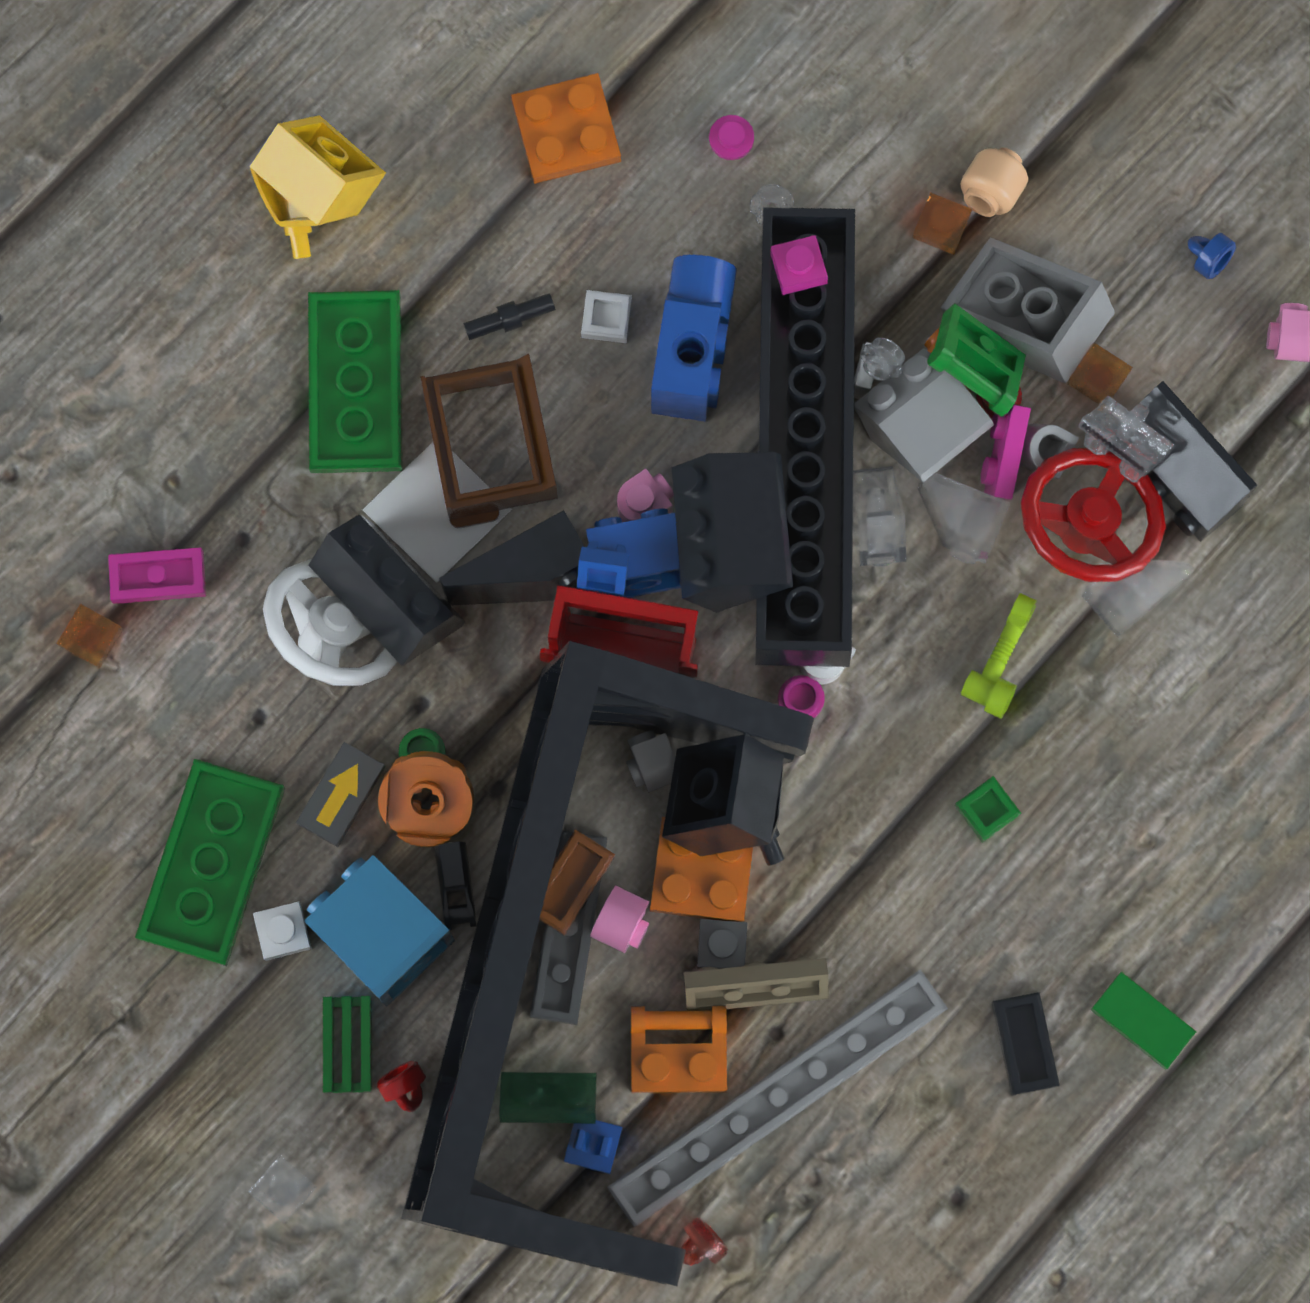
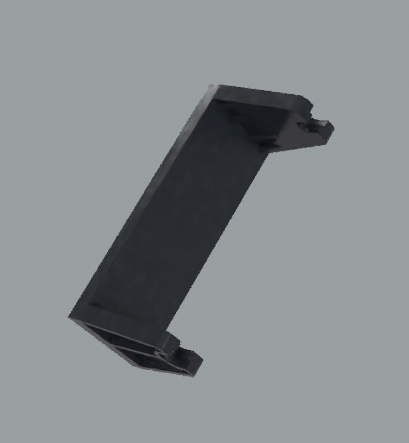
M569 641L542 669L401 1219L660 1284L678 1286L686 1253L685 1249L540 1212L475 1180L474 1175L588 725L632 727L644 731L654 730L656 734L666 733L669 737L698 744L747 734L783 754L784 763L786 764L792 762L795 755L802 756L806 754L814 721L812 716Z

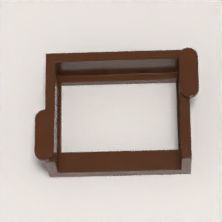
M529 354L517 360L426 378L425 376H420L450 524L453 527L464 528L494 522L499 517V510L558 499L556 481ZM514 383L533 480L460 494L441 395Z

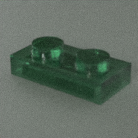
M501 1072L500 1123L596 1124L597 1073Z

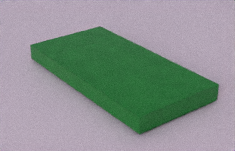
M400 291L308 292L310 473L403 471Z
M194 759L135 936L137 940L227 967L285 791L284 785Z

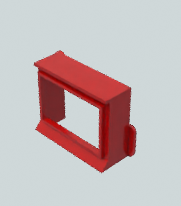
M557 585L548 631L549 649H540V659L543 662L549 663L569 641L684 676L697 678L698 665L693 664L692 660L696 644L698 610ZM570 607L684 628V634L573 614L570 611Z

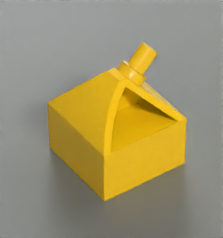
M320 115L278 123L250 165L254 182L274 221L280 227H284L285 236H290L293 259L311 257L308 233L312 232L311 226H318L358 215L386 174L384 170Z

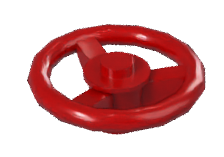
M1070 448L1046 458L1028 477L1021 499L1024 530L1037 553L1060 573L1085 582H1117L1142 571L1159 552L1166 529L1162 498L1149 476L1144 471L1138 470L1137 466L1134 467L1133 463L1130 464L1129 460L1126 461L1125 457L1122 458L1121 455L1102 448ZM1075 465H1097L1108 469L1098 488L1087 487L1078 490L1072 495L1067 505L1040 502L1044 487L1060 471ZM1124 479L1133 485L1146 507L1148 520L1143 542L1133 554L1115 533L1122 521V510L1114 496ZM1043 526L1059 535L1063 543L1070 550L1079 554H1092L1110 564L1091 565L1069 557L1051 542Z

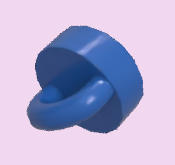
M1223 233L1217 234L1211 240L1202 236H1193L1187 242L1189 250L1198 257L1194 270L1206 279L1216 277L1229 263L1236 249L1235 242Z

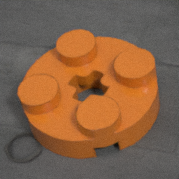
M432 751L414 752L396 759L392 767L385 774L378 795L379 812L385 824L388 822L389 826L397 832L396 836L404 842L420 847H433L449 841L450 837L456 835L468 823L474 804L473 786L467 776L464 765L444 754ZM423 788L431 789L432 794L438 795L439 802H432L431 808L428 810L422 809L421 801L413 799V794L421 793Z

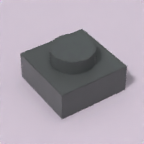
M700 919L697 969L702 967L722 969L744 966L747 922Z

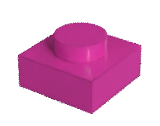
M816 235L771 246L770 254L782 295L827 284L828 275Z

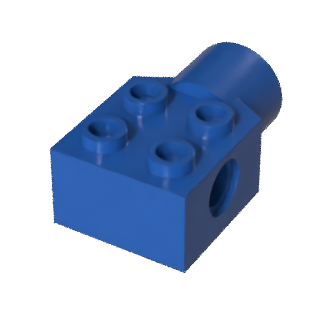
M682 255L674 258L669 291L664 304L652 380L651 414L706 422L708 408L717 409L721 368H714V364L723 365L725 358L727 330L737 268L733 264L719 258L704 255ZM690 360H692V361H695L696 363L688 364V363H685V361H690Z

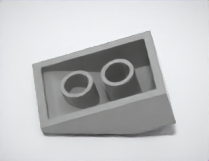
M991 237L941 306L944 313L954 303L1023 352L1026 355L1024 362L1026 367L1065 384L1115 313L1101 281Z

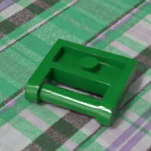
M954 303L943 313L936 345L927 360V364L938 372L946 371L989 402V409L1002 417L1010 411L1016 402L1026 355Z

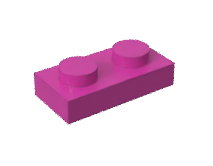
M1013 405L1010 411L1002 417L994 413L992 418L994 426L990 428V437L995 439L992 455L985 458L981 470V483L985 484L984 493L1012 500L1031 408Z
M201 547L108 555L110 600L113 604L206 597L204 552Z

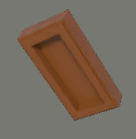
M575 829L553 863L539 920L565 936L614 860L615 854Z

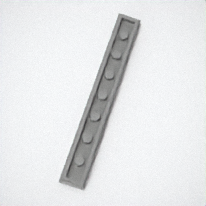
M920 969L607 1187L635 1228L948 1009Z

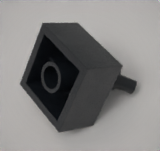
M747 734L677 748L662 837L699 856L759 846L767 866L783 861L785 858L776 838L780 835L777 825L780 813L784 755Z

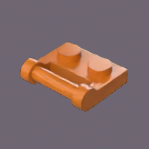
M631 1006V1092L727 1093L726 1006H712V1010L645 1011V1006ZM712 1029V1043L646 1044L645 1030Z

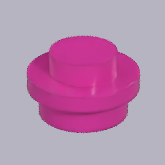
M723 116L712 125L709 133V143L713 152L719 157L726 160H738L746 156L752 149L754 131L750 123L740 116Z
M805 675L793 676L786 680L778 694V705L808 714L813 718L820 714L825 702V695L821 685L816 680Z

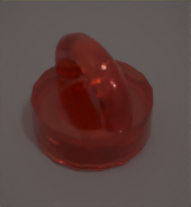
M695 1217L684 1227L685 1232L690 1238L680 1247L686 1250L683 1264L695 1265L702 1262L706 1257L714 1264H717L728 1254V1247L701 1217Z

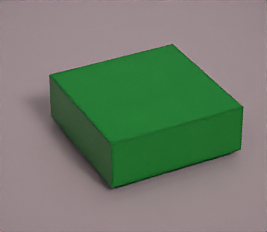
M994 776L954 805L982 843L1022 814Z

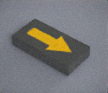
M344 742L296 821L297 825L338 848L386 768L385 765Z

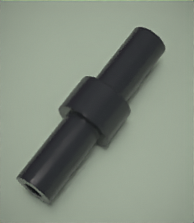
M548 293L519 304H515L514 301L496 307L497 312L463 324L469 340L501 329H504L505 333L523 327V321L555 311L556 309L552 297Z

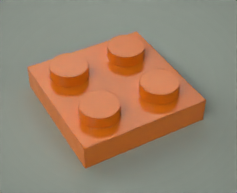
M598 73L511 95L534 184L621 162V153Z
M662 817L650 912L719 921L744 922L753 847L699 856L662 837L665 817Z

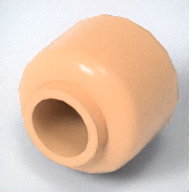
M1008 148L984 149L977 153L962 177L960 185L964 194V201L970 209L985 217L1008 213L1024 191L1028 182V175L1022 165V159L1014 151Z

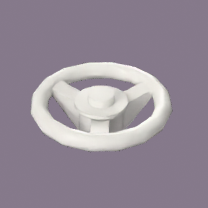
M312 559L284 569L268 586L263 605L268 636L283 659L307 677L332 686H361L386 676L398 662L384 648L381 654L370 664L360 668H339V659L347 646L371 632L338 597L326 596L317 599L302 583V580L310 577L320 578L308 566ZM285 595L300 634L298 646L284 627L281 609Z

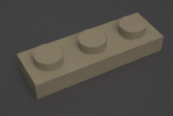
M799 957L790 962L771 964L751 962L741 967L722 969L702 967L696 971L683 972L687 1011L712 1010V1006H726V1009L829 999L826 958L812 959L809 957Z

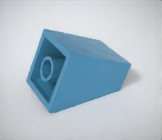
M372 855L367 861L361 857L353 862L341 876L345 882L335 892L330 894L326 890L320 894L307 908L311 915L304 922L387 1007L455 940L450 930Z

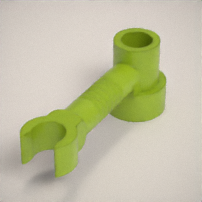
M1019 593L1000 638L982 673L980 674L972 670L960 694L985 706V712L1000 719L1006 713L1017 688V685L1000 677L1015 645L1036 608L1037 600L1022 593Z

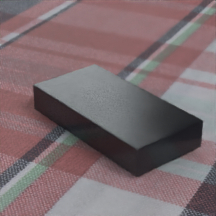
M1040 992L993 1001L992 1008L1011 1096L1059 1087L1060 1084Z

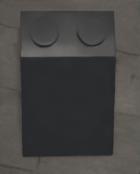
M563 510L440 577L445 599L450 606L554 601L557 585L577 588L579 557L581 548L585 546Z

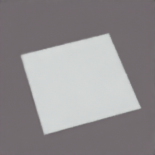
M433 442L363 509L436 583L440 580V577L444 576L512 510L511 508L499 510V517L494 522L464 528L453 527L450 524ZM452 451L460 494L490 488Z

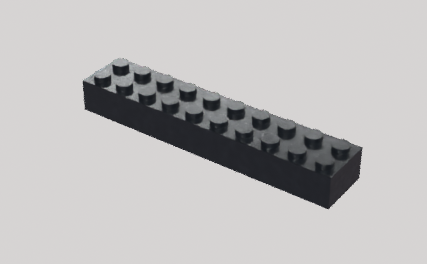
M763 207L759 452H776L781 455L793 587L756 599L755 665L850 666L852 653L855 209ZM816 235L828 275L827 284L782 295L770 254L771 246Z

